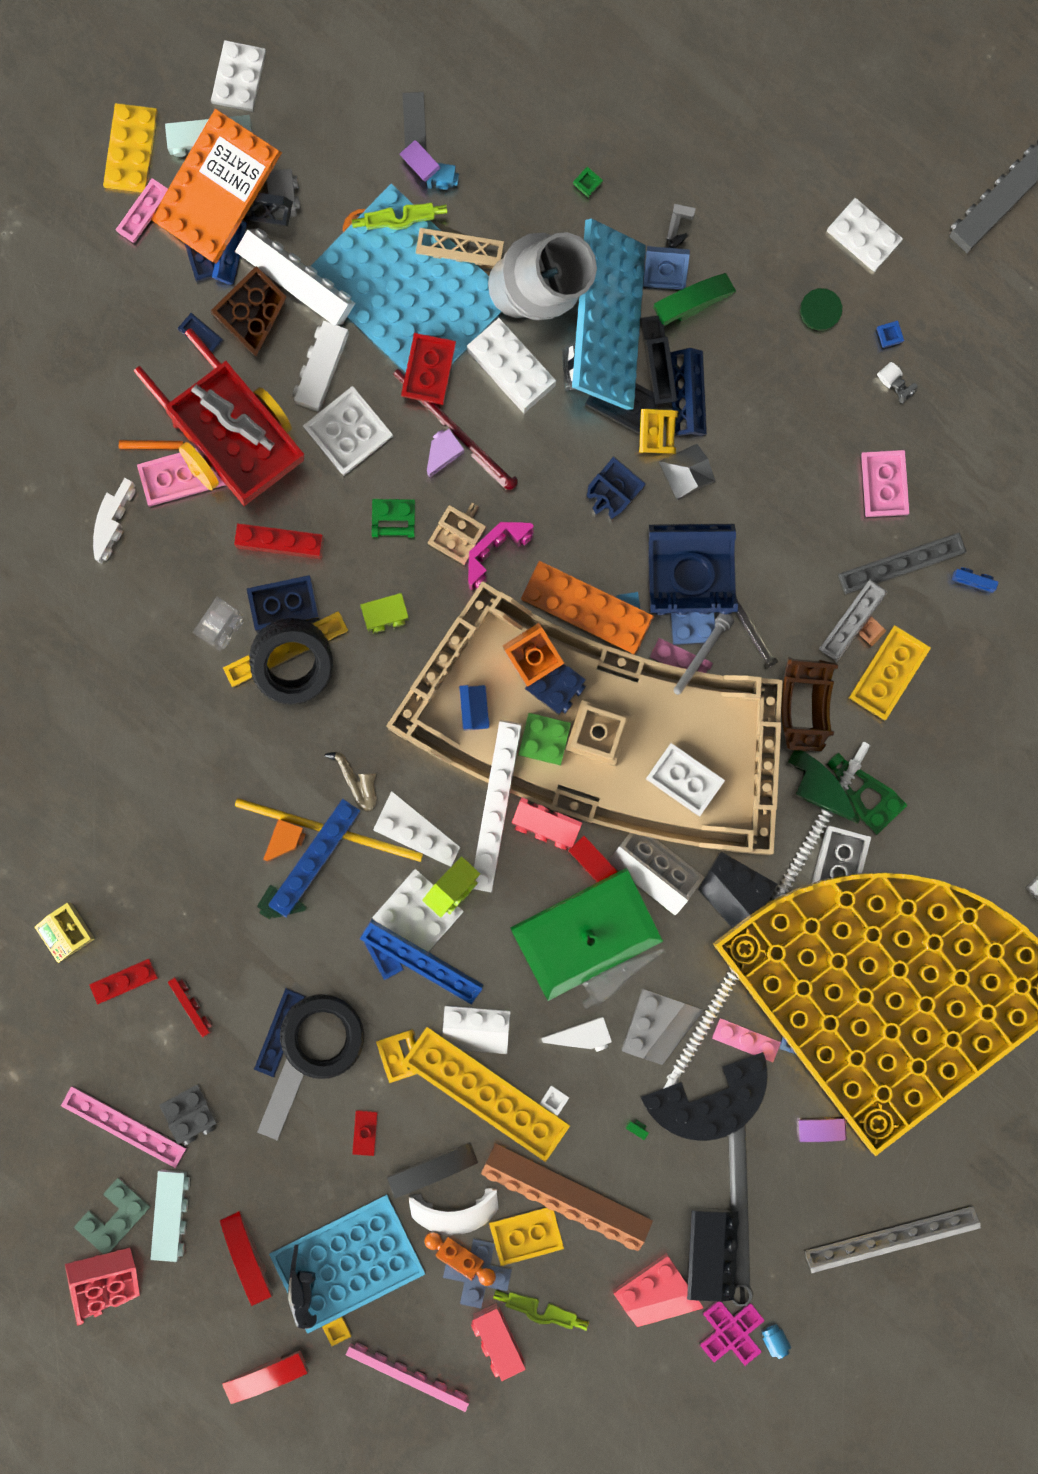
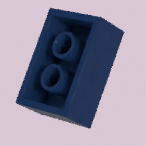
M310 575L246 588L254 628L257 633L262 631L268 624L276 622V620H285L286 618H298L308 622L320 620L313 581Z

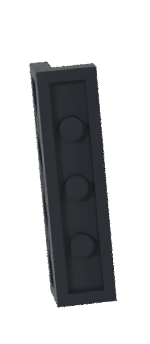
M258 193L252 203L253 206L249 208L243 218L244 221L288 227L293 201L284 196ZM264 206L267 212L261 217H257L254 211L258 207ZM279 208L285 209L283 220H276L273 215Z

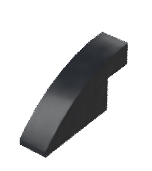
M657 315L641 317L643 342L655 404L677 401L668 337L665 336L664 326Z

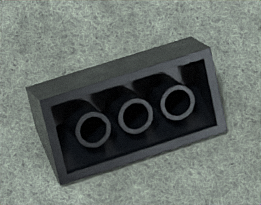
M718 1208L692 1210L687 1300L717 1302L734 1300L736 1290L735 1272L737 1269L736 1250L738 1248L737 1228L739 1226L738 1211Z

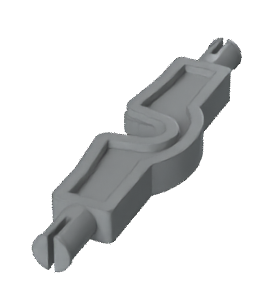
M197 384L192 388L191 392L202 399L200 403L214 413L225 428L240 433L255 445L260 442L269 451L273 448L275 443L264 436L266 431L246 414H242L237 419H233L230 416L234 410L232 403L223 399L212 390L206 392Z

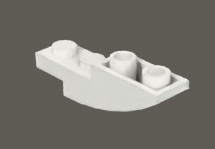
M124 478L115 496L106 493L97 515L93 536V549L95 560L101 564L104 560L107 561L112 553L110 548L114 541L117 542L122 535V526L116 520L117 518L121 519L125 512L124 505L127 500L130 501L136 491L134 483Z

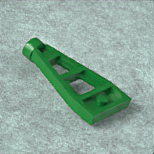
M838 752L826 765L834 772L840 782V777L844 776L843 771H847L849 762ZM842 763L841 768L837 769L836 767ZM860 769L855 774L864 781V784L857 791H853L848 784L847 787L849 789L846 791L852 799L861 821L875 835H878L908 805L893 789ZM867 788H871L881 795V801L872 809H867L861 800V793Z

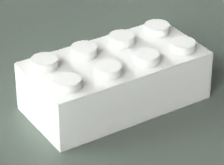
M500 318L467 345V352L524 414L556 386V380Z
M827 826L812 883L823 879L862 873L871 837Z

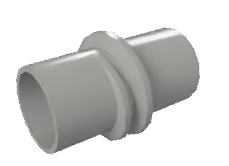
M568 232L555 233L553 235L546 233L527 234L513 242L504 258L499 260L491 270L488 280L489 295L501 312L514 318L527 317L532 320H547L558 317L573 308L579 296L586 293L594 283L597 271L595 255L589 244L580 236Z

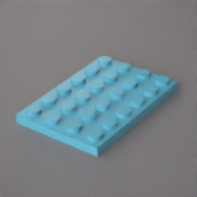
M387 1194L269 1253L287 1293L295 1244L299 1245L296 1272L308 1271L315 1273L316 1280L311 1283L312 1301L308 1311L313 1316L317 1315V1321L312 1328L305 1329L307 1334L426 1274Z

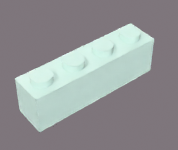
M250 115L229 117L253 133ZM209 119L165 124L167 149L170 155L182 157L189 153Z
M163 1169L158 1171L151 1260L177 1262L180 1256L183 1257L185 1244L181 1243L182 1234L186 1232V1221H183V1214L188 1210V1199H185V1190H189L190 1177H187V1171Z

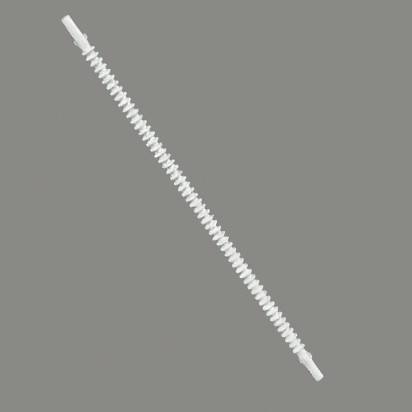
M866 742L862 743L853 760L850 759L847 771H843L844 776L840 777V783L846 790L849 789L847 787L848 784H852L851 779H855L854 774L857 770H860L861 762L870 748V745ZM821 809L822 814H818L819 819L815 820L816 825H812L813 830L809 831L810 835L805 837L807 839L806 842L803 841V847H799L800 852L796 853L798 855L797 858H793L794 863H790L791 868H788V873L784 874L785 879L780 880L782 884L777 885L779 889L774 891L776 894L771 896L772 900L789 892L788 888L792 887L791 883L796 881L794 879L795 876H799L798 871H802L801 866L805 865L804 860H808L807 855H811L810 850L814 849L813 845L818 843L816 841L817 838H821L819 834L824 833L822 829L827 827L826 822H830L829 817H833L832 812ZM733 970L727 972V978L724 977L725 982L721 983L722 988H718L719 993L715 994L716 998L711 1000L713 1002L712 1005H708L709 1010H705L706 1015L702 1016L703 1021H699L700 1026H696L697 1031L692 1033L694 1035L693 1038L690 1037V1043H686L687 1048H683L684 1053L680 1054L681 1059H677L678 1064L674 1065L675 1069L667 1076L668 1081L664 1088L679 1083L682 1072H686L684 1068L689 1067L687 1063L692 1062L690 1058L695 1056L694 1051H698L697 1046L701 1045V1040H704L703 1035L708 1034L706 1030L711 1029L709 1025L714 1023L713 1018H717L716 1013H720L719 1008L723 1007L722 1002L727 1001L725 997L730 996L728 992L733 990L731 988L732 985H736L735 980H739Z

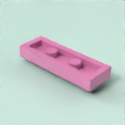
M152 178L116 228V231L135 243L151 221V217L168 188Z
M719 1018L712 1039L752 1055L764 1052L766 1060L774 1062L781 1044L779 1041Z

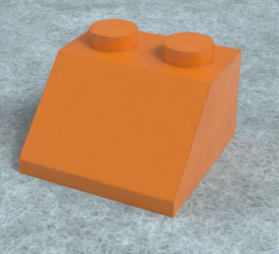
M539 623L502 646L527 687L564 664Z

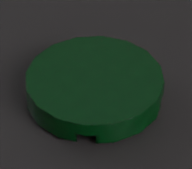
M817 288L804 296L800 305V315L807 327L826 331L832 329L839 322L843 306L835 292L826 288Z

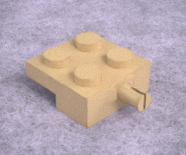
M471 503L466 513L449 505L429 539L428 545L465 566L469 559V551L478 544L486 531V526L473 518L479 506Z

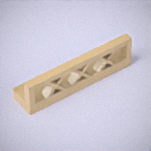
M420 228L416 254L433 256V258L452 259L457 262L475 263L480 268L492 270L495 264L502 258L504 241ZM423 235H432L437 242L431 246L422 245ZM448 238L454 239L457 246L449 250L443 246L442 242ZM468 242H474L479 249L473 253H467L463 246ZM489 245L499 246L497 257L488 256L484 249Z

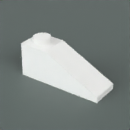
M603 1016L541 1038L543 1043L586 1049L595 1048L596 1051L608 1048V1043L612 1042Z

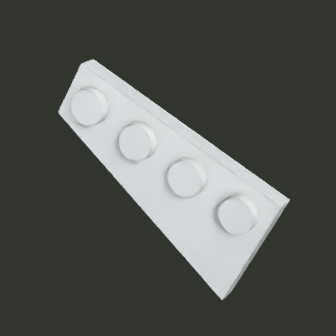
M391 791L373 831L452 867L460 847Z

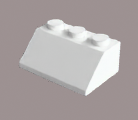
M445 1006L443 1038L462 1051L507 1054L510 1010Z

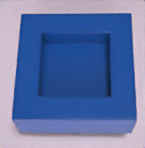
M898 321L876 328L882 348L904 342Z

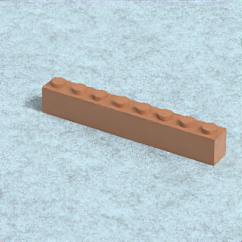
M496 1143L481 1172L488 1180L496 1181L507 1189L524 1195L531 1201H537L545 1205L547 1209L557 1211L565 1215L566 1218L585 1225L590 1230H596L604 1234L606 1238L624 1244L628 1249L639 1251L646 1240L653 1220Z

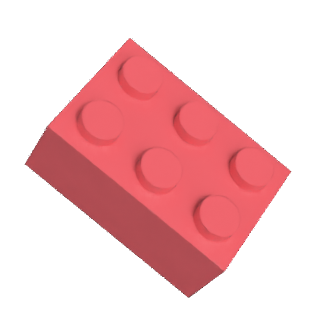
M498 1302L474 1313L471 1326L476 1337L481 1336V1348L485 1356H490L492 1360L490 1361V1367L494 1376H499L501 1381H504L526 1370V1362Z

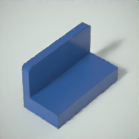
M485 685L459 686L463 731L488 729L489 717Z

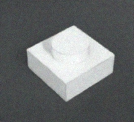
M551 1085L539 1104L558 1116L569 1097Z

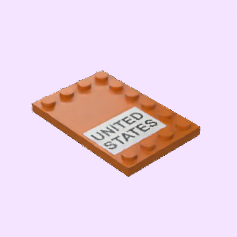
M215 109L151 220L217 264L282 152Z

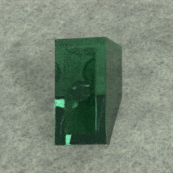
M271 884L257 905L261 909L259 913L268 919H271V917H284L268 905L279 890ZM298 901L289 915L305 912L309 907Z

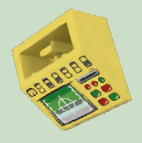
M72 903L64 904L35 926L58 963L95 940Z

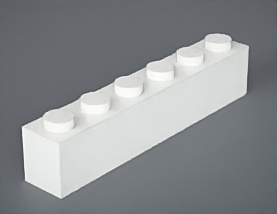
M259 228L247 230L235 252L255 267L257 266L263 273L334 326L344 323L355 305V302L350 299L351 296L348 293L337 290L333 287L334 283L327 278H321L317 275V270L311 266H305L300 262L301 259L297 255L286 252L281 243L270 240L267 237L268 234Z

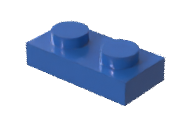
M964 567L955 570L951 579L991 593L998 586V581L993 580V576L987 574L979 576L973 574V570Z
M364 942L384 980L404 970L400 962Z

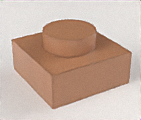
M871 616L858 634L873 646L886 630Z

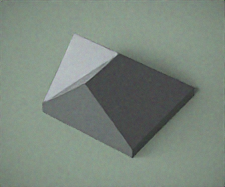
M698 444L659 461L677 500L716 482L709 460Z

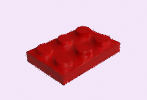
M414 333L401 397L440 405L444 404L456 341Z

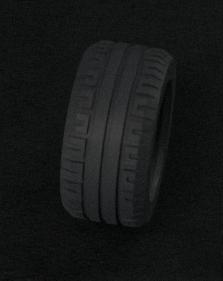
M298 618L276 620V622H272L264 627L256 635L251 645L249 660L254 683L265 696H268L269 699H273L275 702L294 705L296 703H305L307 700L310 701L326 688L330 681L329 679H331L333 658L330 645L322 631L308 621ZM297 642L307 646L313 652L315 661L312 669L305 676L296 680H285L278 678L270 671L267 666L269 656L276 647L284 643Z
M319 994L308 996L290 1008L282 1022L280 1042L286 1059L297 1071L308 1077L329 1079L345 1073L356 1063L363 1048L364 1029L357 1012L348 1003L335 996ZM327 1012L340 1018L345 1026L346 1040L339 1054L331 1059L319 1061L309 1058L302 1052L298 1043V1032L306 1018L314 1013Z

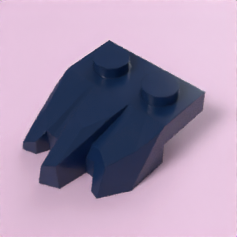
M613 456L603 470L588 485L587 497H596L598 499L593 506L595 514H598L605 508H609L608 515L613 519L636 498L647 483Z

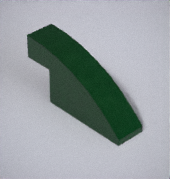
M793 750L788 763L793 768L805 773L796 795L804 801L858 824L860 818L854 803L839 780L822 763L802 750Z

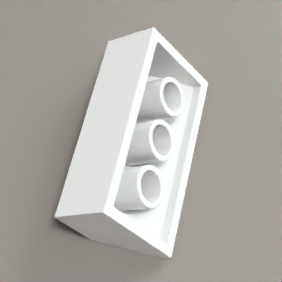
M633 833L628 834L608 860L618 871L627 868L634 883L674 915L687 903L705 878L657 839Z

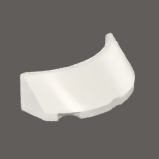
M497 1187L485 1188L484 1195L476 1199L475 1206L455 1212L434 1210L433 1203L425 1202L421 1194H411L409 1196L412 1218L424 1228L443 1235L466 1234L477 1230L485 1225L499 1209Z

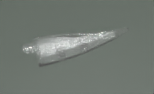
M665 950L646 953L626 960L584 982L583 986L590 995L589 998L582 1002L584 1007L588 1009L594 1004L598 1007L614 996L639 970L662 955Z

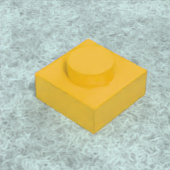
M343 1316L322 1326L331 1347L352 1336Z

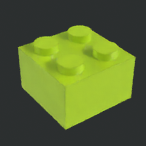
M461 856L434 884L422 901L440 918L446 912L450 915L460 902L478 884L476 879L480 873Z

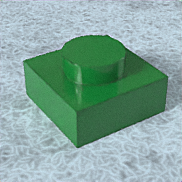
M586 167L573 181V185L588 198L603 183V180L589 167Z
M637 1119L635 1122L629 1120L625 1126L627 1130L643 1140L649 1134L645 1130L647 1126Z

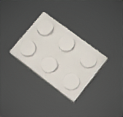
M224 40L211 103L253 112L266 49Z
M856 198L853 199L827 229L829 234L874 272L903 240L901 236Z
M672 743L646 778V780L699 817L725 781Z

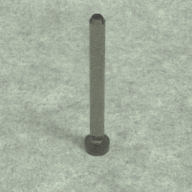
M737 599L738 612L735 613L766 662L764 664L765 669H769L779 661L776 657L773 658Z

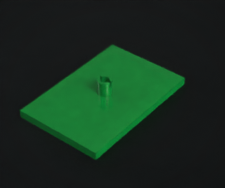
M627 868L510 927L547 1001L663 942Z

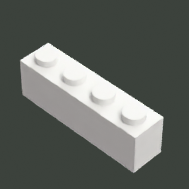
M323 321L322 326L317 327L314 338H317L315 345H311L307 354L309 361L307 366L303 365L300 372V377L302 378L300 385L295 386L292 394L296 405L318 413L321 411L349 336L348 329L334 326L326 321Z

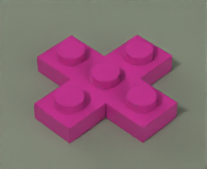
M717 1301L703 1312V1315L716 1331L700 1343V1346L714 1363L730 1349H732L744 1366L762 1352L748 1335L765 1321L751 1303L734 1316L722 1302Z

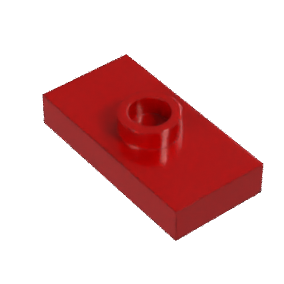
M356 1110L353 1155H375L378 1112Z

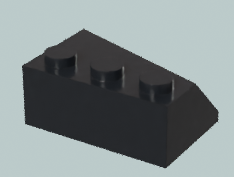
M721 851L715 858L698 890L733 928L746 917L766 905L778 884Z

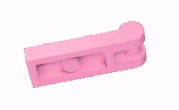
M660 638L650 655V659L659 663L687 669L696 657V655ZM704 659L698 672L707 673L713 663Z

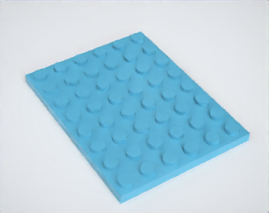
M390 184L358 218H365V213L393 208L396 218L402 219L403 207L413 204L396 187ZM430 220L415 222L410 227L401 230L389 227L367 230L366 226L353 228L351 224L311 267L317 270V275L321 278H327L334 283L333 287L337 290H342L351 296L350 299L355 302V305L347 318L403 372L406 373L414 333L456 341L453 364L467 350V345L488 328L502 313L495 306L489 295V276L478 265L470 262H457L452 259L433 258V256L416 254L420 228L441 231ZM423 235L422 245L431 246L437 242L432 235ZM449 238L442 242L443 246L449 250L457 246Z

